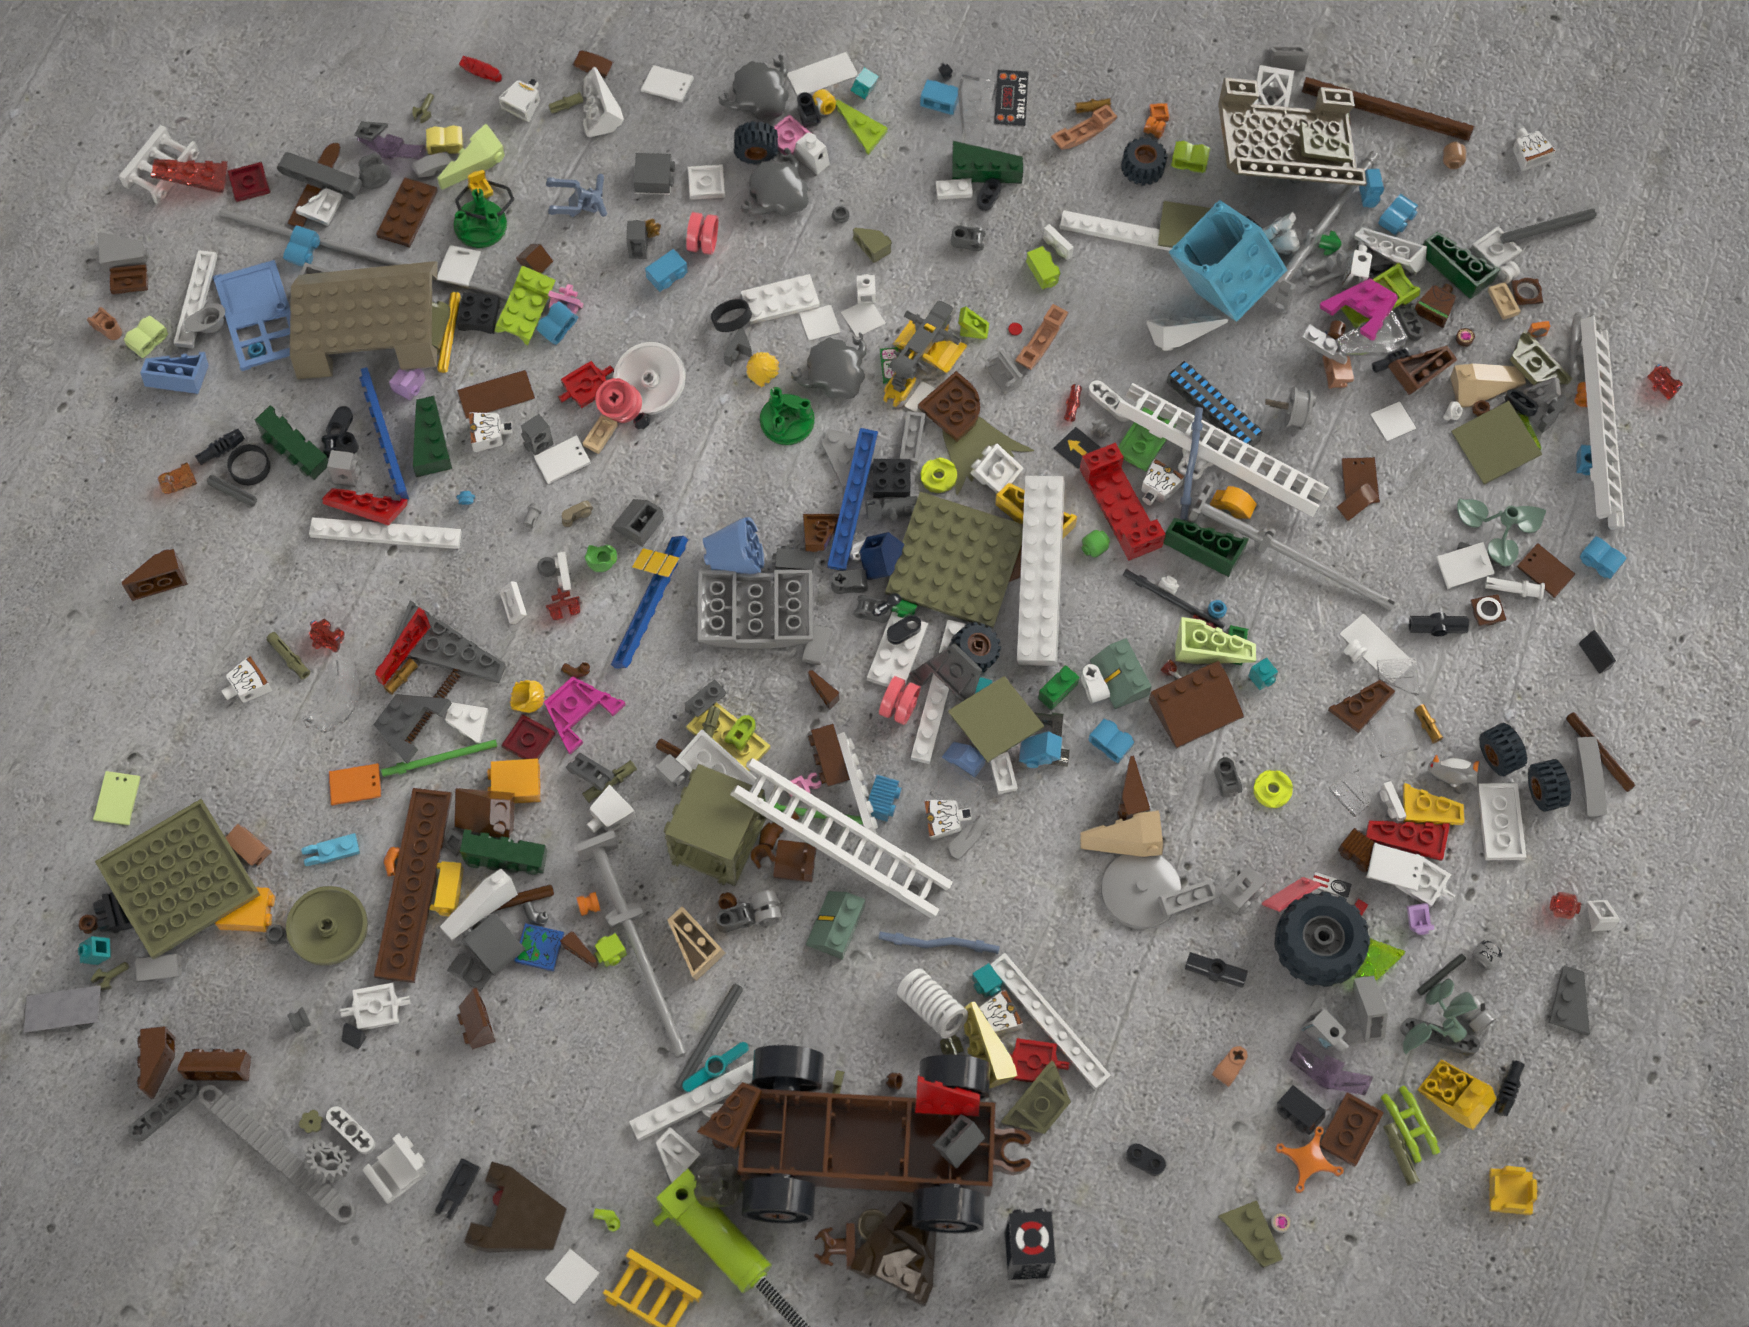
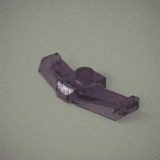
M387 134L385 139L378 135L373 141L357 137V140L376 151L385 159L397 157L419 160L423 158L427 150L424 144H404L403 138Z
M1299 1042L1296 1043L1289 1060L1316 1081L1319 1086L1326 1089L1366 1095L1374 1078L1371 1075L1344 1071L1345 1062L1327 1054L1322 1061Z

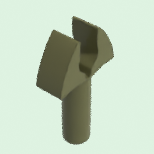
M427 94L421 107L413 106L414 121L422 113L421 123L431 118V112L427 111L434 98L433 94Z
M123 962L108 972H102L99 968L92 976L91 982L95 983L99 979H103V982L96 986L101 985L100 990L111 989V979L129 969V965L127 962Z
M836 1070L832 1093L840 1094L844 1071Z

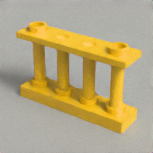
M631 1248L626 1254L629 1266L612 1293L606 1289L603 1291L607 1303L614 1307L618 1304L654 1327H675L689 1303H692L694 1300L699 1303L703 1297V1293ZM642 1268L647 1271V1277L629 1304L619 1297L636 1269ZM659 1278L665 1282V1287L647 1315L637 1308L654 1280L657 1281ZM677 1289L683 1293V1298L665 1326L655 1319L671 1292Z

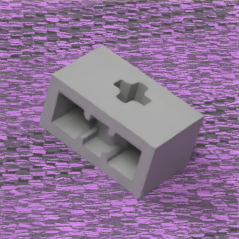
M331 450L327 468L333 483L356 487L357 480L361 479V469L358 467V461L355 459L354 454Z

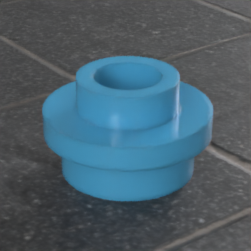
M259 342L249 345L248 355L251 359L266 355V348Z
M461 491L456 496V499L461 505H469L474 503L475 495L471 494V491Z
M1220 600L1212 601L1208 606L1209 615L1215 619L1224 617L1227 612L1226 605ZM1218 608L1220 612H1216L1214 609Z

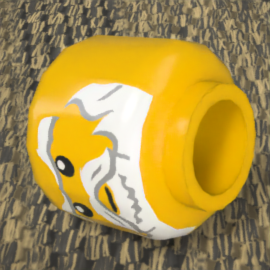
M820 89L812 95L819 114L827 115L834 111L836 99L827 90Z

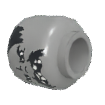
M1494 940L1481 941L1472 953L1474 964L1482 970L1494 969L1503 956L1500 944Z

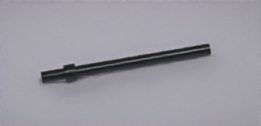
M1128 569L1124 571L1123 576L1134 581L1135 585L1152 591L1216 628L1218 627L1223 630L1225 627L1223 622L1147 581V578L1141 574L1138 576Z

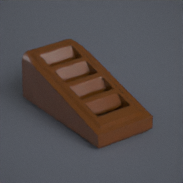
M810 669L808 672L810 683L827 708L831 710L840 700L839 692Z
M571 931L560 940L563 948L595 969L598 967L596 958L574 932Z

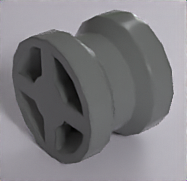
M303 1007L299 1008L296 1013L287 1014L295 1032L300 1031L304 1026H311Z

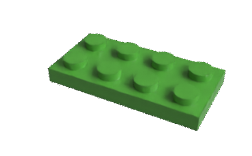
M1145 407L1142 409L1143 412L1151 416L1154 413ZM1161 416L1157 417L1158 420L1166 424L1170 423L1168 419H1164ZM1134 422L1118 448L1124 457L1123 460L1147 472L1167 439L1164 437L1159 438L1149 433L1150 430Z

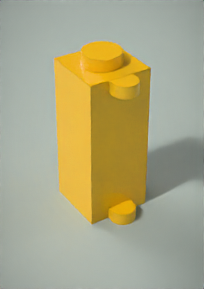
M442 861L437 863L440 874L435 903L430 905V910L436 911L442 916H450L458 907L464 868L462 863Z

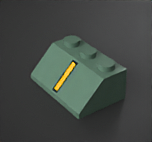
M1127 638L1108 645L1090 659L1091 664L1099 668L1103 680L1108 686L1110 692L1109 699L1114 709L1150 695L1152 686Z
M828 891L806 946L843 960L864 911L865 899L848 892Z

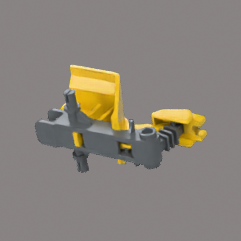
M937 301L925 319L921 318L919 314L915 315L908 310L905 312L904 317L910 321L895 342L892 343V345L902 349V352L894 351V354L898 357L892 359L889 367L895 373L884 388L885 395L883 401L887 402L890 398H893V406L897 407L901 401L906 400L916 381V377H914L917 372L916 367L926 368L919 363L920 360L948 373L959 359L967 345L961 342V338L953 335L952 331L948 332L949 323L952 319L950 314L953 311L951 305L943 301Z

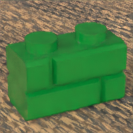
M1065 665L1039 690L1038 699L1050 710H1053L1078 685L1079 676Z

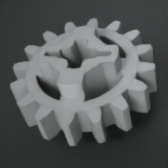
M322 1141L320 1146L315 1143L306 1153L303 1161L305 1162L304 1169H309L308 1175H315L314 1180L321 1178L322 1183L329 1180L333 1184L335 1179L341 1181L342 1177L346 1176L351 1164L349 1163L350 1156H345L346 1150L340 1151V1145L333 1147L332 1142L325 1145Z

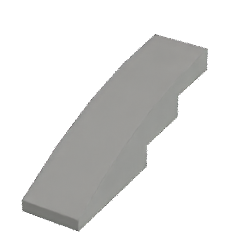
M1597 737L1576 738L1578 776L1581 777V791L1585 801V816L1607 815L1604 777Z

